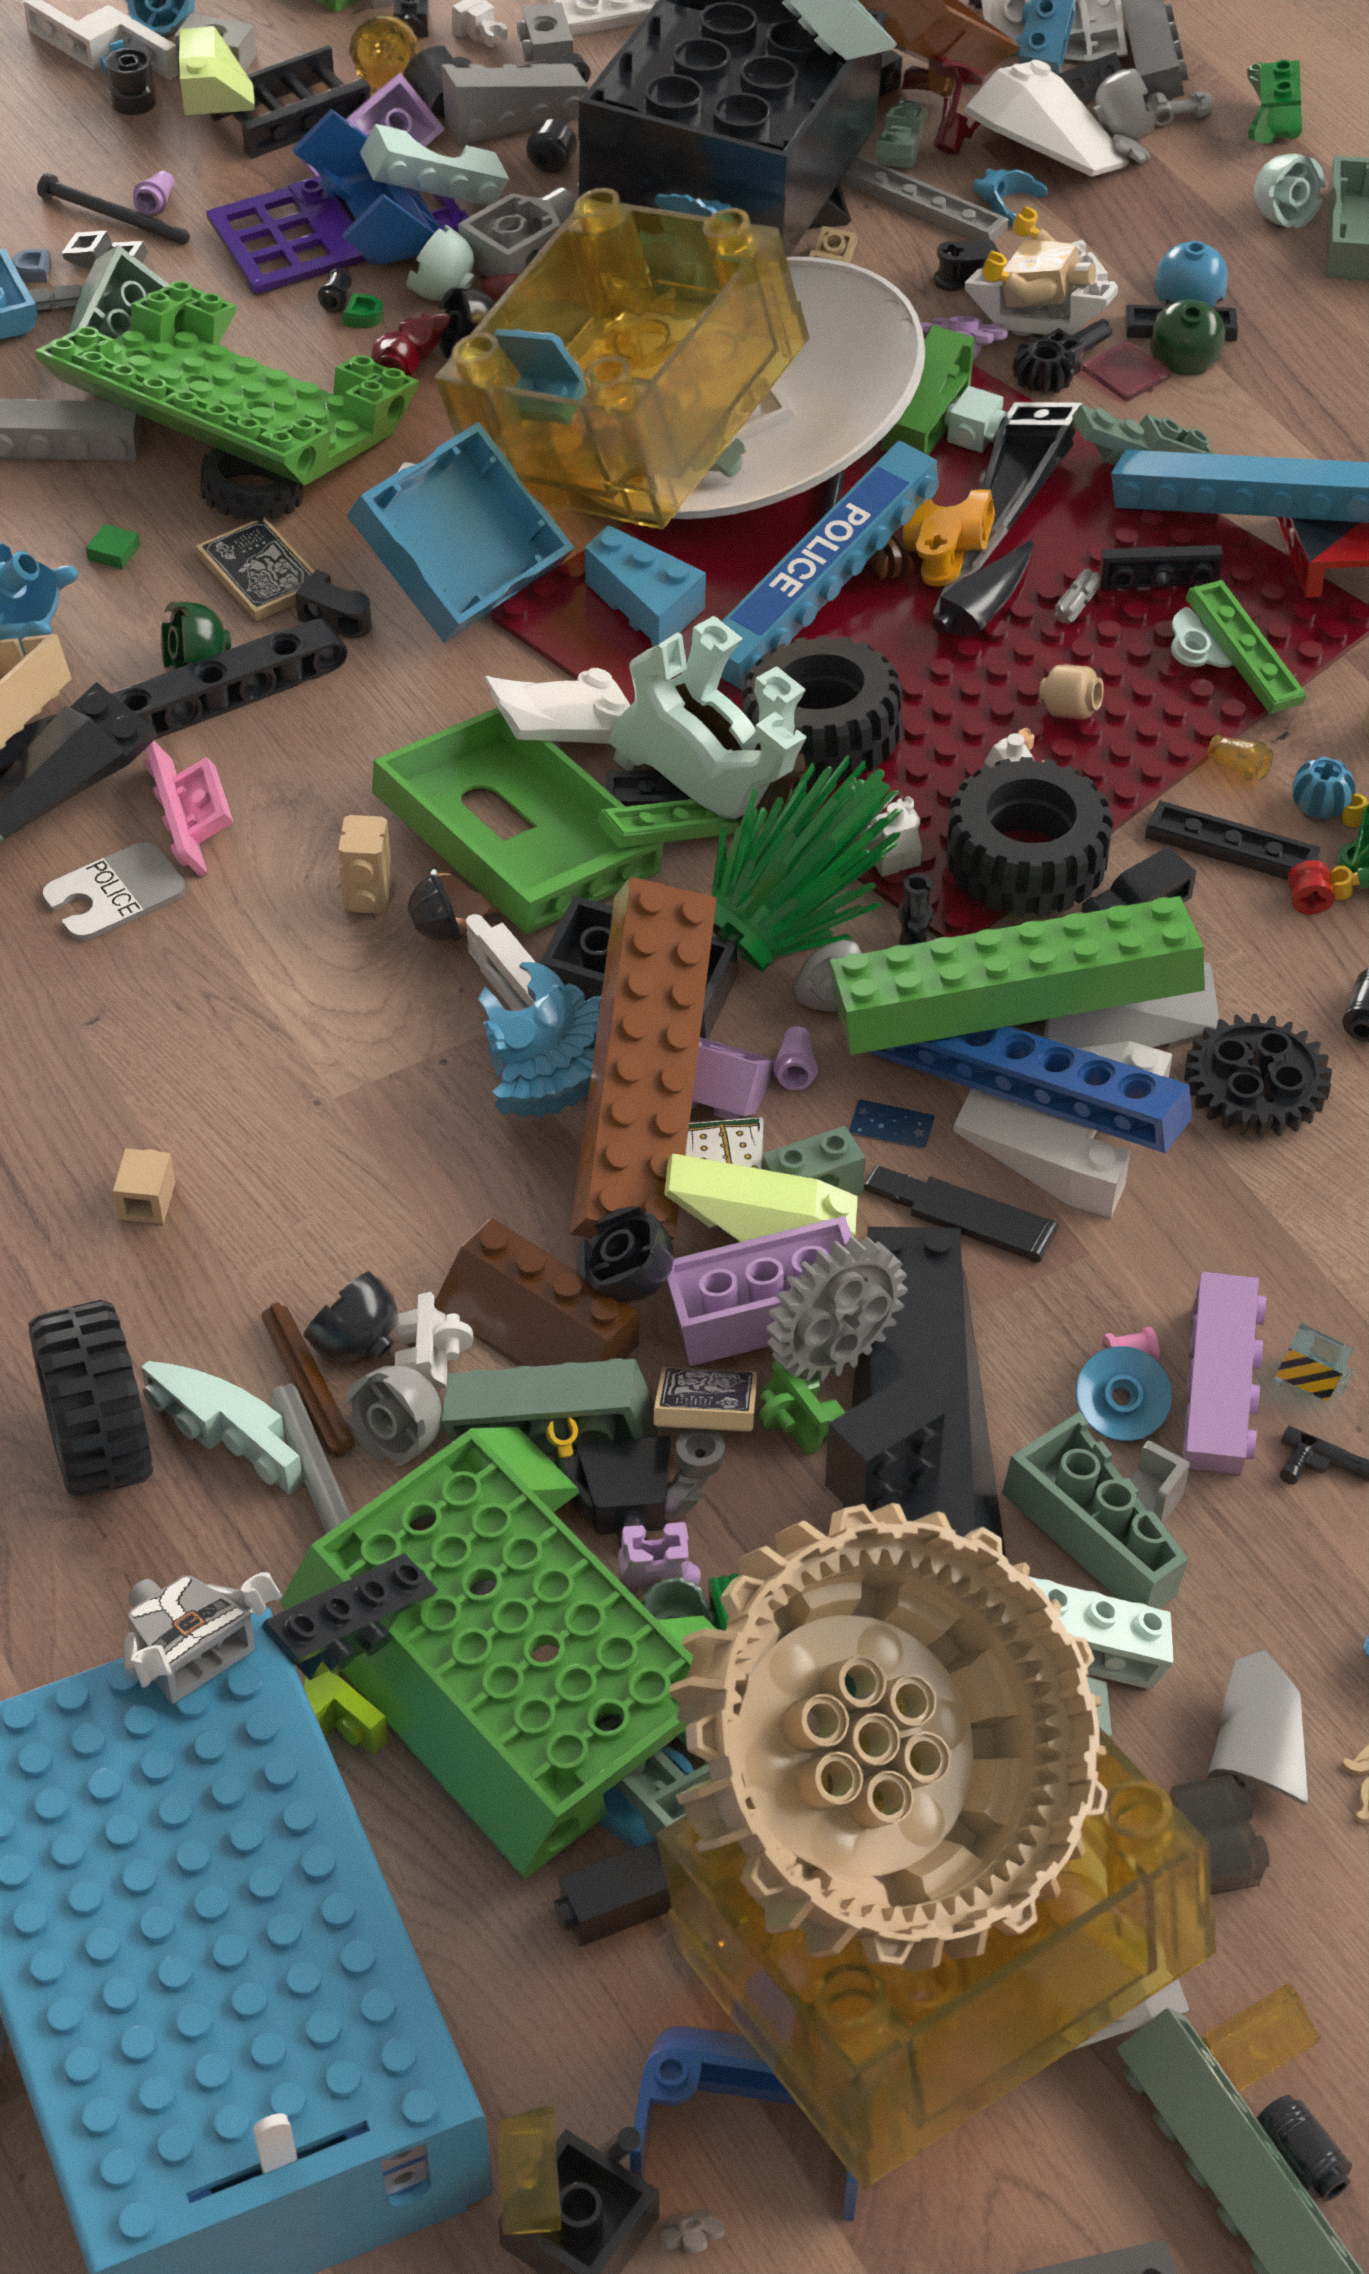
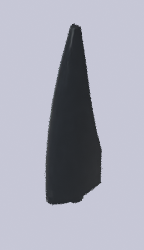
M1029 540L1001 559L961 578L940 598L939 616L932 623L933 629L939 634L947 632L958 636H972L979 633L1003 607L1020 582L1029 563L1034 543Z

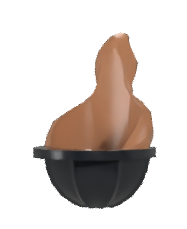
M435 868L427 870L428 877L415 887L408 902V912L415 929L425 937L434 940L453 939L457 942L461 939V936H467L466 919L468 916L478 914L484 919L490 913H502L480 892L469 889L449 873H437Z

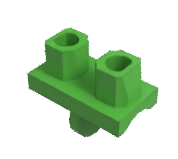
M775 1360L772 1365L774 1370L773 1376L768 1384L763 1387L760 1399L765 1405L760 1410L758 1419L765 1429L772 1430L782 1427L785 1433H791L806 1455L819 1452L824 1437L828 1436V1423L843 1415L845 1411L836 1400H828L821 1403L817 1400L816 1396L820 1389V1382L817 1376L814 1375L809 1381H806L801 1375L794 1377Z

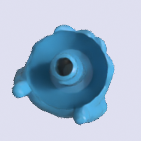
M0 543V640L18 638L22 652L25 654L21 641L24 637L49 635L52 632L50 623L58 607L59 591L77 580V569L71 565L51 569L43 563L37 562L32 555L24 551L15 552L12 556L11 548Z

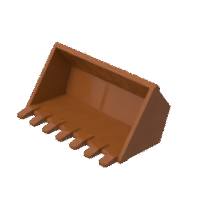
M858 0L865 8L887 13L886 32L897 43L894 48L928 64L930 91L942 97L948 98L954 95L956 81L953 78L939 75L931 68L929 59L932 54L946 57L950 61L956 60L978 69L985 77L1009 55L1013 56L1021 49L1016 41L959 0Z

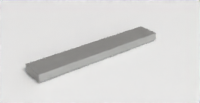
M861 155L856 156L839 181L841 184L971 240L987 238L994 242L1008 229V218L887 166L878 165L877 162Z

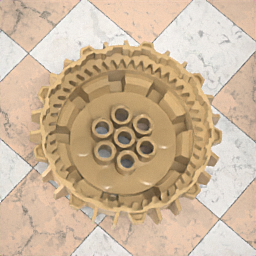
M894 1503L872 1512L864 1504L838 1510L832 1513L828 1536L822 1534L806 1521H801L775 1534L777 1553L766 1545L738 1559L740 1577L732 1579L720 1596V1600L729 1617L727 1630L704 1628L683 1637L681 1645L693 1655L687 1679L671 1684L669 1694L680 1703L676 1719L687 1724V1751L708 1762L712 1778L676 1795L678 1803H683L694 1831L702 1838L701 1841L695 1844L698 1852L722 1847L738 1841L746 1854L744 1856L746 1862L740 1881L746 1887V1892L765 1910V1930L771 1934L796 1930L799 1927L807 1934V1954L814 1958L839 1954L855 1935L858 1940L862 1941L869 1963L886 1966L903 1965L906 1971L940 1966L942 1950H944L950 1960L984 1954L988 1930L991 1928V1925L1007 1936L1021 1934L1037 1922L1035 1902L1056 1899L1059 1896L1061 1889L1056 1877L1067 1861L1082 1858L1086 1852L1081 1839V1826L1085 1817L1103 1814L1108 1790L1097 1780L1098 1772H1096V1758L1106 1756V1747L1101 1746L1099 1741V1721L1096 1707L1101 1706V1697L1090 1693L1086 1675H1089L1087 1669L1095 1658L1086 1637L1068 1634L1059 1619L1062 1606L1057 1599L1050 1601L1045 1593L1028 1577L1030 1567L1025 1562L1011 1566L1008 1563L1009 1559L1002 1555V1538L984 1527L973 1530L965 1537H961L955 1534V1530L951 1529L944 1513L934 1512L910 1522L907 1521L901 1506ZM846 1673L854 1679L856 1684L855 1698L848 1693L845 1687ZM897 1692L906 1701L907 1710L905 1716L897 1708ZM809 1711L818 1719V1736L812 1734L808 1728L807 1715ZM860 1730L867 1735L870 1742L868 1755L863 1752L859 1745L858 1737ZM911 1749L919 1756L921 1762L919 1773L911 1766ZM823 1768L832 1777L833 1789L831 1794L825 1791L821 1783ZM874 1788L881 1792L884 1799L882 1813L873 1803L872 1794Z

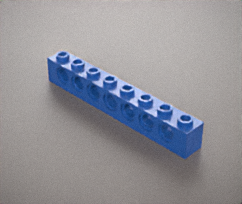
M1011 1026L866 1052L1162 1153L1168 1151L1192 1119L1188 1084Z

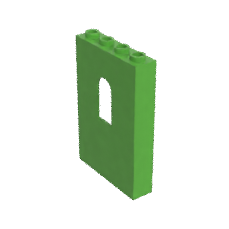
M498 707L389 754H385L373 762L372 793L526 935L562 919L574 895L598 902L619 892L630 877L645 880L660 873L664 843L618 848L597 823L601 810L625 806L551 741L516 739ZM482 788L491 790L505 800L534 828L503 841L462 803L461 797L472 789Z

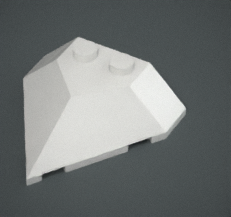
M1079 240L1071 244L1078 248L1080 263H1094L1096 268L1095 282L1092 286L1077 285L1068 300L1062 304L1006 307L1004 290L1001 286L1002 282L1000 280L996 282L986 280L982 274L983 268L978 269L965 282V290L994 323L1002 324L1003 329L1011 330L1015 335L1027 336L1033 333L1048 335L1060 328L1072 336L1112 301L1118 294V285L1114 281H1108V272L1092 252H1086V243L1083 240Z

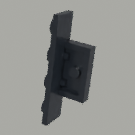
M403 1553L265 1620L261 1628L290 1661L309 1680H312L328 1671H331L333 1674L339 1673L355 1657L363 1653L367 1656H372L380 1651L390 1640L391 1634L388 1631L398 1615L433 1597L438 1589L406 1553Z

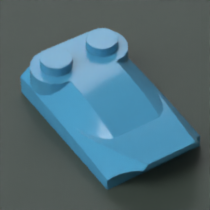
M0 249V339L24 336L36 324L35 319L38 317L36 304L6 249Z

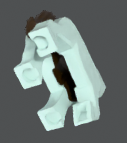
M713 616L693 627L692 645L687 663L683 638L678 632L661 644L646 650L632 659L630 662V672L635 689V701L622 713L608 742L616 748L613 757L614 761L626 771H635L644 763L650 765L690 798L696 800L701 806L720 817L737 819L744 815L752 788L755 786L758 793L753 808L756 807L758 812H760L762 807L766 809L767 815L764 820L766 822L778 797L783 798L781 812L792 795L794 783L801 780L807 771L804 756L799 753L807 737L797 729L794 734V711L805 689L777 666L756 677L754 692L759 706V723L754 727L745 714L731 700L717 690L727 660L738 647L742 638L717 617ZM682 672L681 675H679V676H677V677H675V678H673V679L671 680L672 677H674V676H676V675H678L679 673Z

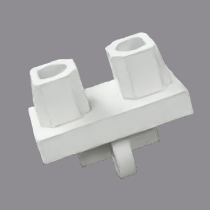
M432 1292L418 1295L417 1309L397 1314L396 1328L398 1336L404 1345L416 1342V1347L395 1352V1366H406L420 1372L431 1382L435 1390L446 1388L447 1359H458L459 1352L465 1351L472 1346V1328L468 1324L460 1322L459 1315L452 1313L446 1316L445 1313L438 1311L434 1307V1295Z

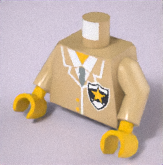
M1027 206L1022 209L1021 214H1016L1013 222V231L1018 236H1030L1032 239H1025L1008 264L1007 259L1002 254L991 251L983 266L982 274L988 281L996 282L1000 280L1002 282L1001 286L1004 290L1006 307L1062 304L1068 300L1077 285L1092 286L1096 278L1094 263H1080L1078 248L1074 244L1057 242L1044 228L1040 231L1035 227L1038 214L1033 208Z

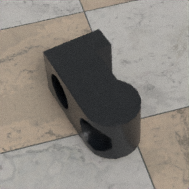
M316 570L295 593L298 620L306 623L315 619H323L330 624L337 635L348 638L363 637L372 628L370 599L361 591H347L332 585L330 575Z

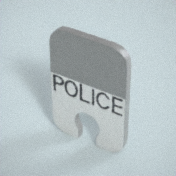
M140 842L49 882L43 889V897L52 913L63 909L69 902L76 899H84L92 903V907L88 912L81 915H72L61 920L62 926L73 939L87 941L179 900L185 894L186 887L182 876L157 845L150 842Z

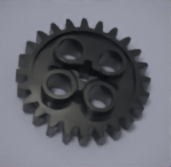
M1253 1013L1251 1021L1245 1023L1237 1014L1234 1015L1233 1025L1230 1026L1222 1019H1219L1216 1031L1205 1027L1202 1038L1195 1037L1193 1039L1192 1050H1188L1184 1081L1189 1082L1190 1095L1196 1096V1109L1209 1107L1207 1113L1208 1120L1219 1116L1223 1117V1129L1226 1130L1233 1123L1239 1124L1240 1135H1245L1249 1127L1256 1129L1259 1138H1263L1266 1128H1272L1279 1137L1282 1136L1284 1125L1297 1132L1299 1131L1301 1120L1311 1124L1315 1112L1322 1113L1332 1084L1330 1083L1332 1069L1327 1068L1329 1056L1319 1054L1321 1046L1319 1041L1306 1043L1308 1037L1307 1030L1297 1034L1292 1033L1293 1022L1291 1021L1281 1028L1276 1026L1275 1016H1271L1267 1023H1260L1257 1013Z

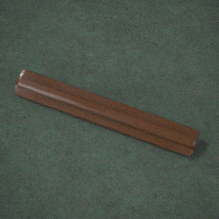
M274 1302L269 1308L262 1311V1321L294 1385L297 1387L327 1451L331 1454L334 1453L337 1457L343 1456L346 1451L354 1447V1438L288 1307L281 1306L279 1302Z

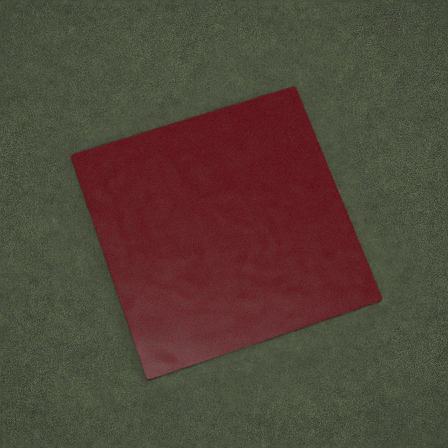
M972 364L970 386L1002 396L1003 411L1008 413L1014 402H1035ZM947 429L929 455L937 460L939 480L938 489L932 497L933 503L943 507L955 506L966 500L971 490H981L994 443L990 442L983 453L947 442ZM1078 429L1073 436L1074 445L979 569L981 570L1001 559L1029 540L1034 543L1029 563L1020 582L1003 607L979 633L972 636H958L947 632L939 634L933 629L932 623L935 620L933 611L945 585L930 586L926 584L921 575L924 559L917 552H908L914 561V570L910 575L903 578L898 576L895 579L879 581L865 564L862 571L858 575H853L841 587L837 597L832 601H828L817 612L812 623L803 627L790 642V644H793L795 639L806 637V640L817 639V636L826 635L829 636V639H839V636L851 638L853 643L858 644L861 641L870 645L874 652L877 650L881 652L898 673L902 718L900 740L886 760L882 759V763L871 772L869 770L863 771L861 777L856 778V781L858 779L866 781L876 769H882L884 777L881 780L883 783H887L890 789L880 802L892 790H899V792L889 804L897 803V800L900 798L904 802V798L907 796L913 799L914 810L920 818V825L917 830L922 845L921 865L900 870L883 877L877 868L873 866L857 880L864 885L869 882L875 883L876 887L872 891L898 909L904 899L903 884L905 879L908 880L907 876L914 873L926 875L932 882L929 902L933 908L932 921L927 926L928 931L938 938H951L988 929L1010 911L1002 909L1000 913L991 910L988 907V903L982 901L979 904L967 894L968 889L962 890L948 869L946 862L947 853L945 850L948 815L952 797L959 790V786L970 775L974 777V773L984 767V762L992 747L998 744L1000 740L1008 738L1011 734H1018L1021 729L1028 728L1031 730V734L1033 733L1034 735L1033 747L1029 752L1035 761L1042 762L1044 759L1054 760L1060 767L1065 768L1069 765L1077 769L1081 778L1087 776L1097 785V791L1101 790L1109 802V809L1113 816V833L1269 713L1234 665L1222 668L1206 663L1203 666L1190 667L1180 663L1173 656L1171 645L1175 634L1172 629V621L1174 616L1183 608L1189 607L1193 610L1185 598L1189 589L1197 587L1196 585L1100 589L1099 587L1072 623L1066 624L1063 620H1057L1054 616L1056 612L1055 606L1066 591L1070 589V586L1084 569H1090L1093 573H1099L1102 549L1221 545L1223 557L1219 580H1223L1301 687L1305 686L1369 636V604L1326 578L1323 579L1321 597L1305 598L1290 557L1221 514L1115 507L1111 473L1116 465L1105 463L1095 444L1084 440ZM882 439L866 454L845 468L840 500L887 453L881 450ZM828 480L785 500L741 513L697 519H669L637 515L617 528V530L706 572L705 609L680 632L683 638L686 663L691 651L693 627L713 616L722 621L820 521ZM901 525L893 535L904 547V525ZM585 550L492 609L493 622L576 681L579 674L583 671H589L592 668L605 670L612 676V679L617 683L630 705L634 703L635 689L630 672V662L635 657L652 648L651 639L641 630L636 632L629 625V618L619 609L613 610L585 583ZM1062 664L1088 666L1096 672L1097 677L1102 679L1104 686L1103 701L1101 707L1098 710H1094L1089 718L1078 720L1053 717L1048 712L1045 702L1040 700L1039 690L1043 678H1048L1050 671L1055 666ZM682 672L679 673L678 675L672 677L671 680H672L673 678H675V677L681 675ZM720 678L717 690L743 712L742 690ZM848 777L840 779L839 783H836V787L829 794V796L826 798V800L823 802L820 808L826 803V801L835 793V791L844 783V781ZM800 780L794 783L792 793L799 784ZM807 784L806 795L814 784ZM888 805L881 811L880 814L887 812ZM1015 830L1002 834L1010 839L1024 843H1045L1055 840L1046 834L1031 830Z

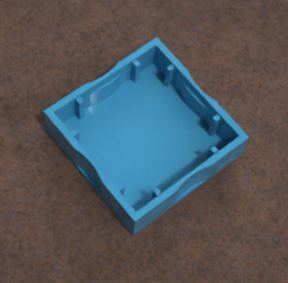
M479 422L437 447L424 461L400 470L360 495L347 514V517L443 643L491 613L492 609L560 566L575 549L543 505L526 490L517 477L511 463Z

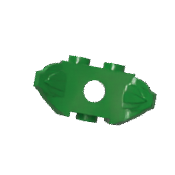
M1284 59L1272 63L1258 62L1248 67L1247 78L1254 87L1261 103L1248 129L1249 139L1270 144L1277 137L1289 138L1290 140L1298 138L1302 133L1300 60L1290 61Z

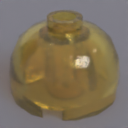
M389 14L373 16L359 25L351 37L349 46L350 57L352 56L353 63L356 66L354 69L357 74L369 84L378 87L384 86L399 73L403 75L408 63L420 52L418 38L412 27L401 18Z

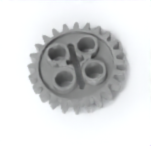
M850 1237L845 1248L838 1241H835L828 1255L820 1249L817 1250L816 1262L810 1265L803 1261L801 1263L803 1273L800 1277L789 1276L787 1278L788 1283L792 1286L789 1291L776 1294V1297L782 1302L781 1306L769 1310L768 1314L775 1320V1322L766 1327V1331L772 1336L766 1342L774 1351L772 1356L794 1377L801 1375L806 1381H809L814 1375L821 1381H824L830 1370L838 1377L841 1375L844 1364L847 1362L853 1368L857 1367L858 1355L863 1352L869 1356L870 1352H872L871 1344L874 1341L884 1342L886 1340L885 1335L882 1333L883 1329L895 1326L897 1322L891 1315L893 1312L904 1308V1304L897 1299L908 1290L901 1283L907 1277V1274L900 1268L902 1262L879 1241L874 1243L868 1237H865L861 1243L854 1237Z

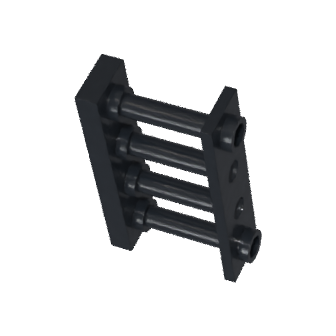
M326 45L246 74L253 83L254 105L263 104L270 112L257 117H253L248 111L211 113V118L217 121L233 115L242 125L244 152L253 159L299 142L330 109L346 119L371 97L370 84L364 78L344 84L334 74L332 47ZM323 82L330 90L314 95L307 87ZM293 93L300 101L284 106L277 98Z

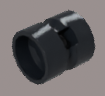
M131 47L122 48L109 54L106 59L108 79L111 81L109 87L112 107L117 112L125 115H139L154 108L156 97L152 80L150 55L144 50Z

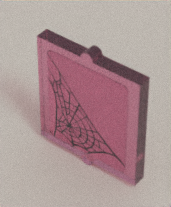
M1127 340L1109 350H1102L1100 355L1082 364L1083 372L1125 402L1134 399L1144 392H1152L1155 386L1170 379L1172 374L1170 370Z

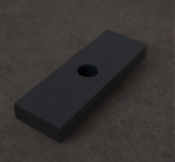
M1221 545L1102 549L1099 569L1101 576L1099 581L1100 589L1201 586L1219 581L1223 557Z

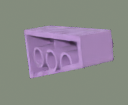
M1201 1271L1191 1311L1193 1327L1189 1343V1357L1194 1358L1190 1361L1186 1395L1190 1398V1404H1187L1185 1413L1182 1455L1183 1459L1190 1462L1189 1469L1240 1475L1245 1459H1254L1257 1431L1249 1430L1248 1423L1249 1413L1257 1414L1260 1385L1251 1384L1252 1369H1260L1263 1354V1340H1255L1256 1324H1264L1266 1312V1296L1258 1295L1259 1278Z

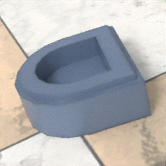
M28 249L20 251L13 256L12 262L24 282L48 281L51 263L49 249Z

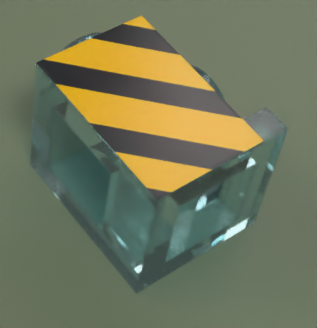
M1301 1323L1278 1367L1272 1383L1281 1386L1283 1381H1287L1297 1386L1304 1393L1315 1395L1328 1402L1333 1392L1339 1395L1343 1394L1354 1372L1353 1369L1346 1366L1354 1348Z

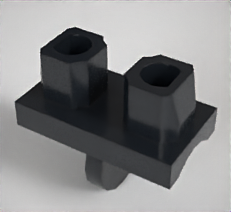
M1114 52L1057 75L1063 79L1083 103L1094 99L1099 85L1107 77L1122 70L1117 52Z

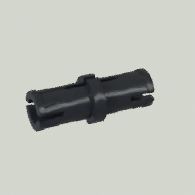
M920 873L907 876L908 880H904V899L898 908V919L901 923L899 945L907 946L927 942V926L931 923L933 908L929 902L932 882L929 877Z

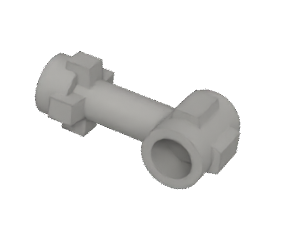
M1204 91L1195 92L1191 99L1167 101L1163 93L1157 92L1148 97L1146 112L1153 110L1154 123L1157 126H1165L1173 120L1174 115L1192 113L1194 119L1212 114L1213 100L1211 94L1204 93Z

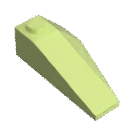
M674 1153L668 1158L664 1195L709 1228L718 1225L737 1239L738 1243L842 1216L846 1217L852 1237L855 1235L858 1196L825 1182Z

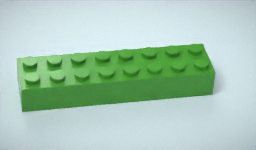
M1180 896L1172 898L1162 897L1150 902L1128 906L1117 905L1106 910L1084 914L1073 913L1062 918L1040 922L1029 921L1012 927L995 930L985 929L968 935L951 938L941 937L924 943L907 946L897 945L885 950L863 954L853 953L845 957L830 959L834 1004L851 1055L1205 991L1204 946Z

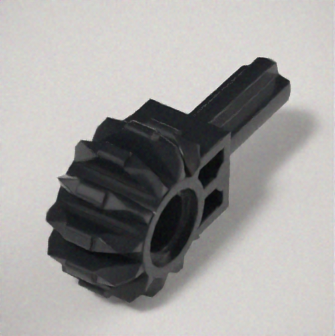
M1106 319L1095 321L1073 336L1058 328L1050 334L1044 335L1042 339L1030 337L1028 342L1019 343L1012 366L1014 370L1013 376L1017 378L1018 386H1028L1029 393L1041 391L1043 395L1047 391L1059 394L1061 388L1070 387L1073 376L1081 371L1083 353L1111 337L1113 329L1109 326V321Z

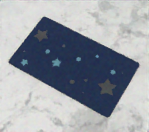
M860 1099L849 1132L925 1149L935 1115Z

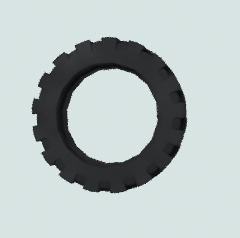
M216 447L210 450V455L206 454L203 457L201 463V497L206 499V504L210 508L216 507L218 512L223 515L232 514L234 518L242 520L248 517L253 518V521H262L264 517L277 519L283 513L287 515L295 511V506L299 507L302 503L304 485ZM241 475H258L276 481V483L265 486H246L234 483L228 479Z

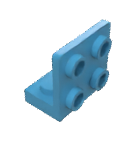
M497 329L493 337L521 375L504 404L509 414L512 416L571 422L591 384L582 373L580 365L573 360L564 347L562 339L551 332L538 333L520 329Z

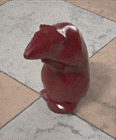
M422 313L421 318H409L400 322L398 332L386 333L377 339L372 348V359L375 363L387 368L402 370L405 375L412 377L413 373L418 369L421 359L426 360L438 344L440 336L451 323L452 316L445 313H432L430 315Z

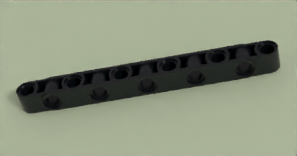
M315 619L290 629L258 638L215 654L202 661L188 664L111 694L155 728L158 735L156 739L332 672L345 662L348 650L327 621ZM58 713L24 725L23 730L15 733L5 742L6 746L0 750V778Z

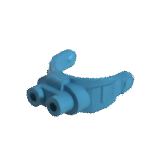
M988 168L984 173L983 180L976 179L972 188L973 192L982 195L983 201L991 204L992 212L1008 218L1009 226H1013L1016 214L1005 208V204L1001 200L1002 197L1013 193H1027L1044 198L1048 194L1046 185L1034 180V177L1029 173L1018 169L1011 171L1000 169L997 172Z

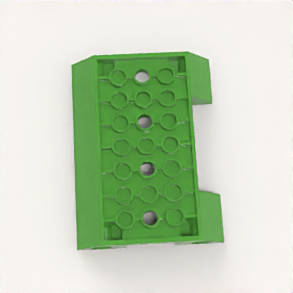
M174 281L170 285L133 302L131 305L130 331L123 333V335L115 339L99 333L95 328L80 327L76 331L60 339H55L50 344L35 350V358L58 380L304 486L393 435L419 387V380L405 375L402 370L387 368L375 363L368 356L357 355L335 368L334 392L331 394L319 389L316 384L292 378L285 371L261 365L254 358L242 357L230 352L225 346L219 345L236 313L237 305L222 300V297L217 294L205 293L193 288L190 283L185 281Z
M518 1427L471 1428L313 1543L280 1602L282 1607L287 1610L403 1553H406L438 1590L433 1597L398 1615L388 1631L391 1634V1638L380 1651L372 1656H367L363 1653L355 1657L340 1672L361 1696L385 1715L386 1724L525 1880L608 1815L603 1799V1794L675 1737L687 1747V1724L676 1719L680 1703L669 1694L671 1684L687 1679L693 1655L681 1645L683 1637L704 1628H716L704 1616L657 1620L553 1513L579 1494L578 1488ZM426 1515L436 1518L435 1523L426 1530L417 1531L410 1528L412 1522L420 1516ZM480 1580H493L497 1583L494 1590L486 1595H475L470 1592L472 1586ZM552 1645L559 1649L557 1656L548 1662H538L532 1659L533 1653L542 1646ZM616 1713L624 1718L622 1724L612 1731H602L596 1727L597 1721L605 1714Z

